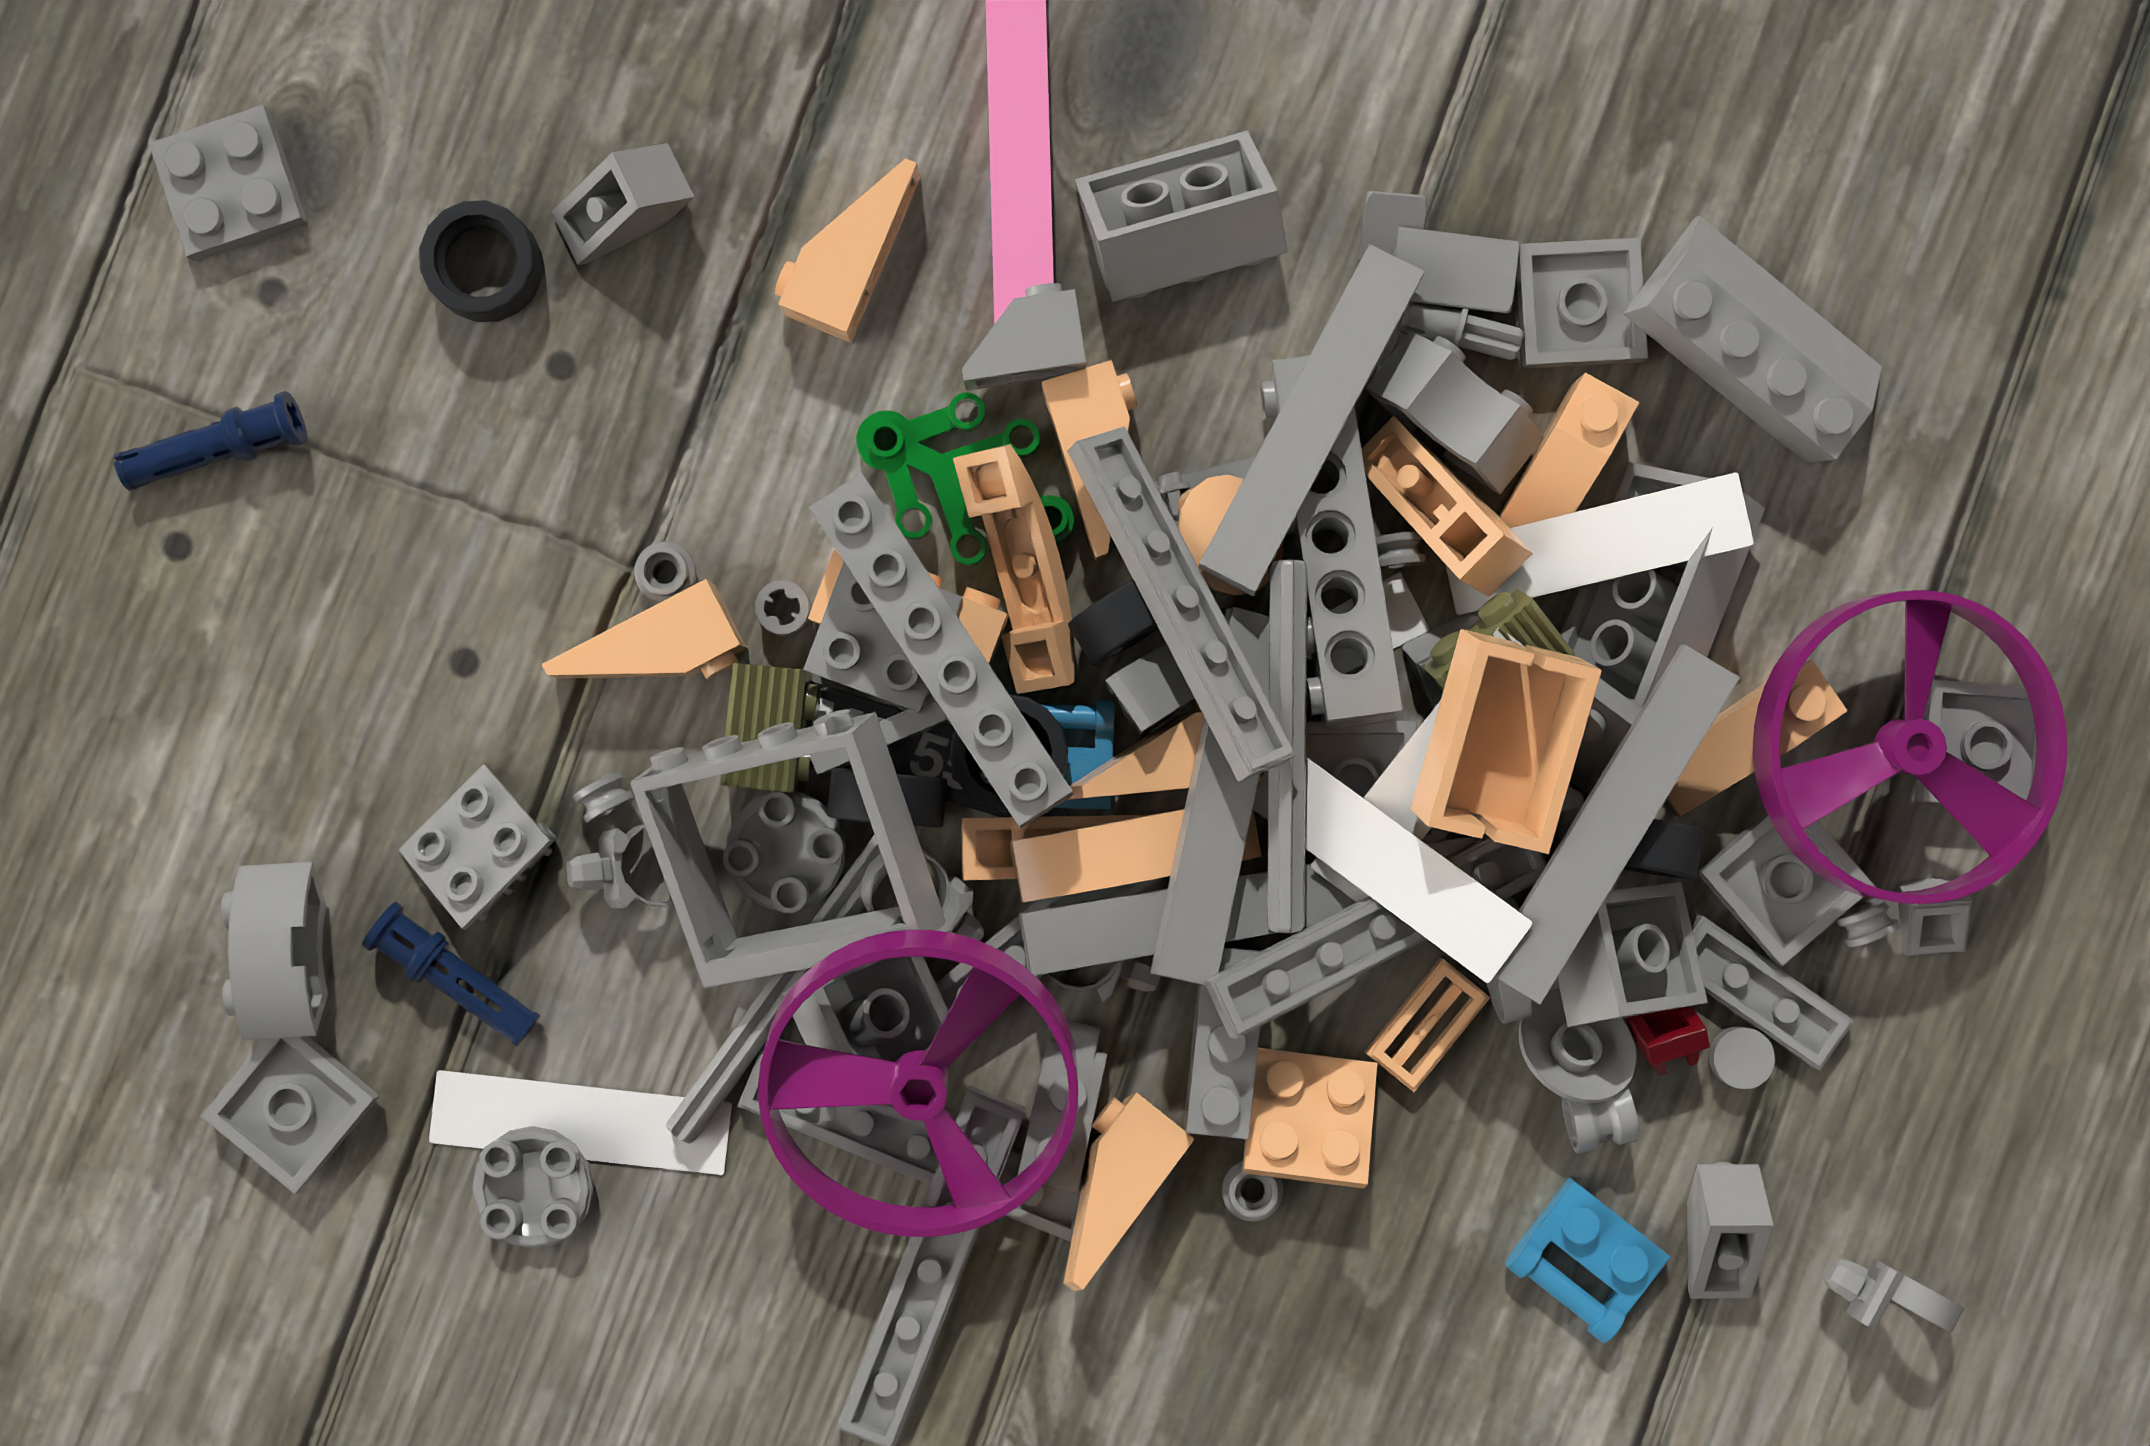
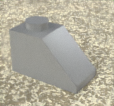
M664 143L612 152L552 211V214L577 265H582L664 226L694 198V195L669 144Z
M1046 283L1025 289V297L1014 298L963 366L962 373L966 391L1055 378L1086 368V356L1075 289L1062 291L1061 284Z
M1164 643L1106 679L1107 691L1140 738L1196 700L1167 643Z
M1729 1162L1697 1164L1687 1200V1259L1690 1299H1751L1774 1227L1759 1164H1732Z

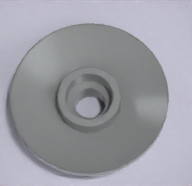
M1560 989L1548 991L1541 1004L1535 1001L1531 1003V1017L1521 1019L1519 1045L1527 1066L1545 1087L1571 1101L1599 1103L1615 1097L1629 1084L1635 1072L1637 1052L1633 1036L1622 1018L1568 1027ZM1566 1050H1569L1575 1058L1571 1057Z

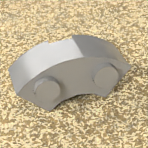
M1409 331L1367 385V391L1388 413L1400 419L1412 432L1419 427L1434 441L1447 449L1441 456L1474 480L1501 494L1544 439L1543 434L1530 418V415L1533 413L1532 407L1517 394L1506 389L1499 393L1481 380L1464 365L1463 362L1466 359L1464 353L1447 339L1437 336L1434 341H1430Z
M313 861L239 866L233 891L225 892L223 895L221 912L226 928H229L228 958L230 979H226L223 986V1006L228 1016L235 1015L242 1040L316 1036L328 996L322 954L323 924L327 907Z

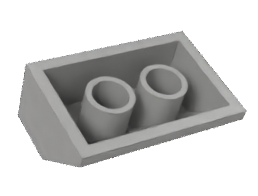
M1248 130L1074 179L1099 269L1112 302L1126 298H1141L1157 289L1182 282L1201 281L1217 272L1242 265H1257L1270 257L1288 253L1278 190Z

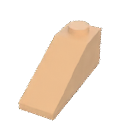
M905 158L801 248L796 263L791 261L785 263L776 284L775 295L781 297L778 305L786 317L847 342H853L920 181L916 162Z
M1112 360L1041 382L1042 393L1095 563L1107 560L1111 535L1067 450L1078 440L1124 426L1128 432L1130 422L1128 411L1136 409L1137 402L1128 374L1125 373L1117 376Z
M1587 373L1579 377L1569 387L1543 435L1544 439L1535 449L1500 512L1499 517L1509 528L1576 512L1610 457L1639 402Z
M1393 416L1361 449L1365 475L1461 581L1490 597L1533 554L1501 518L1396 416Z
M705 579L543 663L542 666L548 676L560 679L696 676L703 673L706 680L732 669L733 663H739L735 655L748 649L716 585Z
M1808 660L1804 663L1790 690L1781 724L1780 756L1795 748L1848 711L1813 660ZM1766 682L1716 716L1666 798L1677 816L1686 814L1755 772L1753 761L1754 723Z
M1197 701V712L1175 717L1071 784L1070 788L1073 791V796L1068 798V800L1189 788L1204 719ZM1261 773L1259 774L1258 781H1262Z
M1137 1092L1125 1098L1122 1103L1114 1097L1092 1124V1127L1099 1134L1090 1144L1063 1282L1072 1291L1083 1290L1195 1140V1138L1186 1133L1185 1130Z

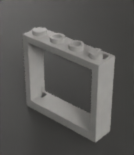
M849 709L839 710L819 717L813 722L814 726L796 730L793 722L782 723L761 731L757 734L758 739L741 743L738 735H730L707 743L702 747V752L686 755L683 747L673 748L650 758L652 766L630 782L704 988L812 968L834 951L866 937L901 930L938 931L946 922L876 712L852 717ZM845 747L899 907L737 938L682 783Z

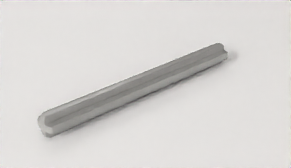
M1278 560L1270 565L1269 704L1296 753V756L1286 763L1268 770L1267 926L1270 931L1276 933H1296L1302 931L1305 927L1307 565L1299 560Z
M875 835L810 924L858 915L864 907L861 897L862 878L868 865L881 853ZM886 867L879 872L872 886V894L887 875ZM811 968L776 974L771 977L668 1120L666 1128L675 1137L688 1144L698 1138L766 1043L776 1012L785 999L782 993L791 989Z

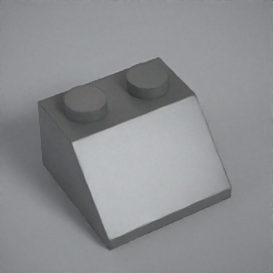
M1682 882L1610 890L1557 977L1568 1027L1708 1003Z
M907 956L867 963L833 978L805 1000L792 1016L806 1045L897 1062L901 1056L910 1051L928 1050L948 1013V1009L924 957ZM791 989L782 993L784 998Z

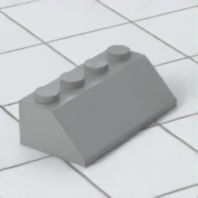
M1700 216L1692 220L1623 313L1625 317L1644 330L1646 334L1805 463L1836 460L1873 411L1882 366Z
M1628 462L1613 503L1711 478ZM1743 492L1751 532L1754 538L1765 508ZM1711 528L1688 561L1580 586L1561 636L1573 650L1575 657H1579L1601 669L1600 678L1642 709L1680 645L1685 644L1708 657L1750 546L1705 556L1712 532Z

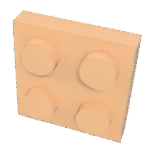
M1258 1048L1249 1138L1245 1139L1242 1173L1364 1189L1368 1185L1377 1063Z

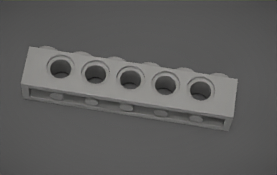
M1310 355L1272 361L1269 381L1260 383L1261 402L1265 419L1275 417L1276 420ZM1354 406L1321 469V472L1328 474L1332 478L1335 488L1325 494L1309 491L1287 535H1293L1296 558H1288L1287 560H1299L1307 565V654L1312 656L1315 677L1307 678L1306 696L1310 715H1321L1323 731L1396 721L1403 711ZM1320 530H1332L1341 536L1344 548L1337 553H1324L1314 545L1312 535ZM1332 588L1342 589L1351 596L1354 608L1344 614L1333 613L1323 605L1321 594ZM1339 648H1350L1360 655L1363 669L1356 674H1343L1334 668L1330 654Z
M862 472L809 506L808 508L1018 826L1023 829L1073 796V791Z

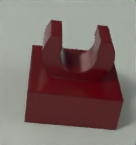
M1692 1006L1627 1017L1632 1036L1649 1064L1653 1066L1659 1076L1667 1074L1665 1062L1684 1056L1688 1064L1693 1066L1698 1063L1699 1051L1710 1048L1707 1028Z

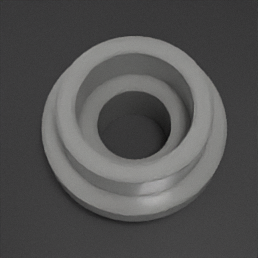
M658 542L645 548L639 555L634 568L635 581L644 595L654 601L662 602L694 585L696 566L689 552L680 545L672 542ZM664 562H672L677 570L675 579L668 584H661L656 577L657 568Z
M1243 1160L1239 1161L1226 1172L1222 1182V1197L1225 1205L1233 1215L1242 1220L1260 1221L1266 1219L1278 1209L1282 1201V1180L1277 1177L1242 1173ZM1251 1178L1258 1179L1263 1183L1262 1194L1253 1200L1244 1198L1240 1192L1243 1182Z

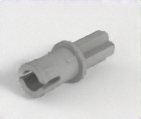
M1412 301L1409 302L1404 312L1399 330L1400 335L1404 336L1409 331H1412L1430 341H1434L1437 336H1440L1457 347L1507 360L1517 357L1523 339V331L1520 328L1468 315V308L1459 310L1436 304Z

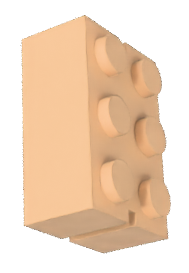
M1460 629L1410 809L1429 827L1481 839L1485 833L1494 842L1549 854L1602 670L1579 657L1526 645L1524 648L1513 641ZM1471 813L1478 814L1477 818L1474 817Z

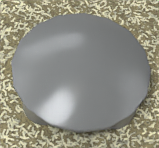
M775 791L754 799L736 816L727 835V847L723 852V863L725 869L731 874L734 883L749 900L769 910L793 913L817 904L835 888L845 867L846 842L838 820L827 816L828 809L822 802L801 792Z
M529 1126L510 1130L484 1147L476 1165L472 1188L477 1211L480 1214L481 1228L485 1234L494 1239H504L509 1244L533 1249L557 1244L577 1230L589 1211L593 1193V1182L589 1163L575 1143L556 1130Z

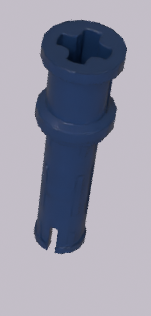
M283 391L274 396V401L243 411L239 407L230 408L221 416L220 421L211 425L180 433L143 447L116 453L114 455L116 460L114 467L122 485L127 490L132 491L152 482L192 471L223 459L235 457L237 460L251 461L258 457L259 451L286 442H290L294 446L304 444L307 441L306 426L296 401L289 392Z
M397 901L392 903L369 930L362 942V946L368 951L375 948L406 969L404 977L411 982L415 980L419 983L425 979L460 1004L465 1010L511 1040L512 1044L517 1047L541 1015L528 1009L516 998L497 986L492 980L447 950L449 943L443 934L437 932L432 935L403 914L404 906ZM395 933L400 934L414 944L415 949L410 950L396 940L393 935ZM439 962L449 970V974H443L435 968V965ZM464 980L500 1006L502 1011L498 1013L461 987L459 981Z

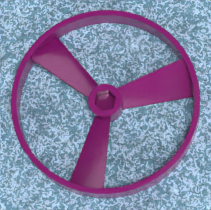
M1912 590L1866 596L1844 603L1819 617L1796 636L1773 667L1764 686L1754 723L1753 761L1757 786L1764 808L1783 842L1802 863L1827 882L1863 897L1897 903L1929 904L1958 899L1991 885L2010 872L2030 852L2048 826L2063 788L2067 764V729L2063 706L2051 674L2038 652L2024 635L1996 612L1967 598L1939 591ZM1905 602V719L1892 720L1882 726L1875 737L1874 743L1781 768L1780 732L1784 708L1793 683L1808 657L1830 633L1856 615L1883 604ZM1950 612L1972 623L1998 645L2010 660L2026 690L2036 732L2035 769L2027 800L1946 751V739L1941 729L1933 722L1923 719ZM1895 774L1914 775L1989 856L1964 875L1936 887L1918 891H1886L1868 885L1834 865L1819 851L1804 829Z
M935 930L886 932L855 941L829 954L807 971L786 995L770 1026L760 1063L758 1103L761 1121L767 1140L785 1172L812 1200L838 1217L869 1230L906 1237H934L965 1232L989 1224L1022 1205L1040 1189L1060 1163L1069 1145L1078 1109L1076 1049L1064 1014L1053 996L1041 981L1011 956L976 939L950 932ZM907 956L948 959L973 967L928 1050L910 1051L901 1056L897 1062L779 1039L788 1021L805 1000L833 978L856 967L888 958ZM1021 994L1045 1020L1057 1041L1067 1071L1068 1091L1061 1119L1043 1151L1017 1177L1002 1186L944 1105L947 1101L948 1067ZM892 1104L893 1108L902 1117L924 1122L954 1204L935 1207L894 1205L868 1198L840 1185L824 1174L801 1151L788 1132L779 1109Z

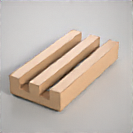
M1439 958L1364 1052L1410 1090L1415 1092L1491 997L1447 961ZM1444 977L1448 978L1451 981L1450 985L1390 1058L1384 1053L1385 1050ZM1464 991L1470 996L1469 1000L1411 1072L1406 1071L1401 1066L1460 993Z

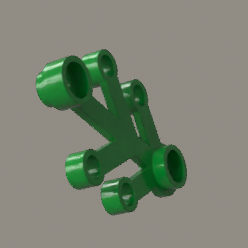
M969 392L960 393L952 399L948 407L911 420L906 419L900 413L889 410L878 411L869 415L861 423L857 431V450L862 460L868 466L885 472L898 510L895 516V523L904 537L909 540L923 539L930 533L933 526V518L929 509L918 502L908 468L910 466L932 477L952 534L950 550L954 559L959 564L968 567L981 563L987 554V543L984 536L975 529L972 518L968 516L953 458L1011 444V434L1019 428L1028 429L1034 437L1033 442L1025 449H1018L1013 445L1012 447L1019 458L1029 457L1037 451L1040 445V434L1037 426L1027 419H1016L1007 425L1003 433L941 454L920 443L956 428L964 432H972L980 428L984 423L986 411L983 401L977 395ZM964 402L974 403L979 409L977 418L968 423L960 421L956 417V409L960 404ZM883 430H891L897 435L895 447L888 451H882L875 446V438ZM1042 496L1040 499L1044 509H1055L1062 516L1061 524L1052 530L1056 545H1059L1066 541L1073 531V510L1064 499L1058 496ZM912 510L922 512L926 518L924 527L917 532H910L903 526L904 516ZM964 537H974L980 542V551L973 558H964L958 553V543Z

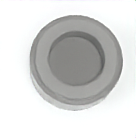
M1733 1026L1721 1031L1713 1039L1709 1049V1064L1715 1076L1723 1083L1738 1089H1751L1761 1085L1769 1078L1775 1065V1053L1770 1041L1759 1031L1744 1026Z

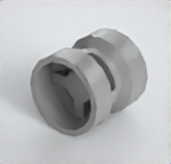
M1628 1086L1615 1097L1599 1103H1580L1562 1097V1110L1571 1145L1577 1154L1596 1150L1600 1143L1607 1141V1135L1618 1145L1638 1142V1118Z

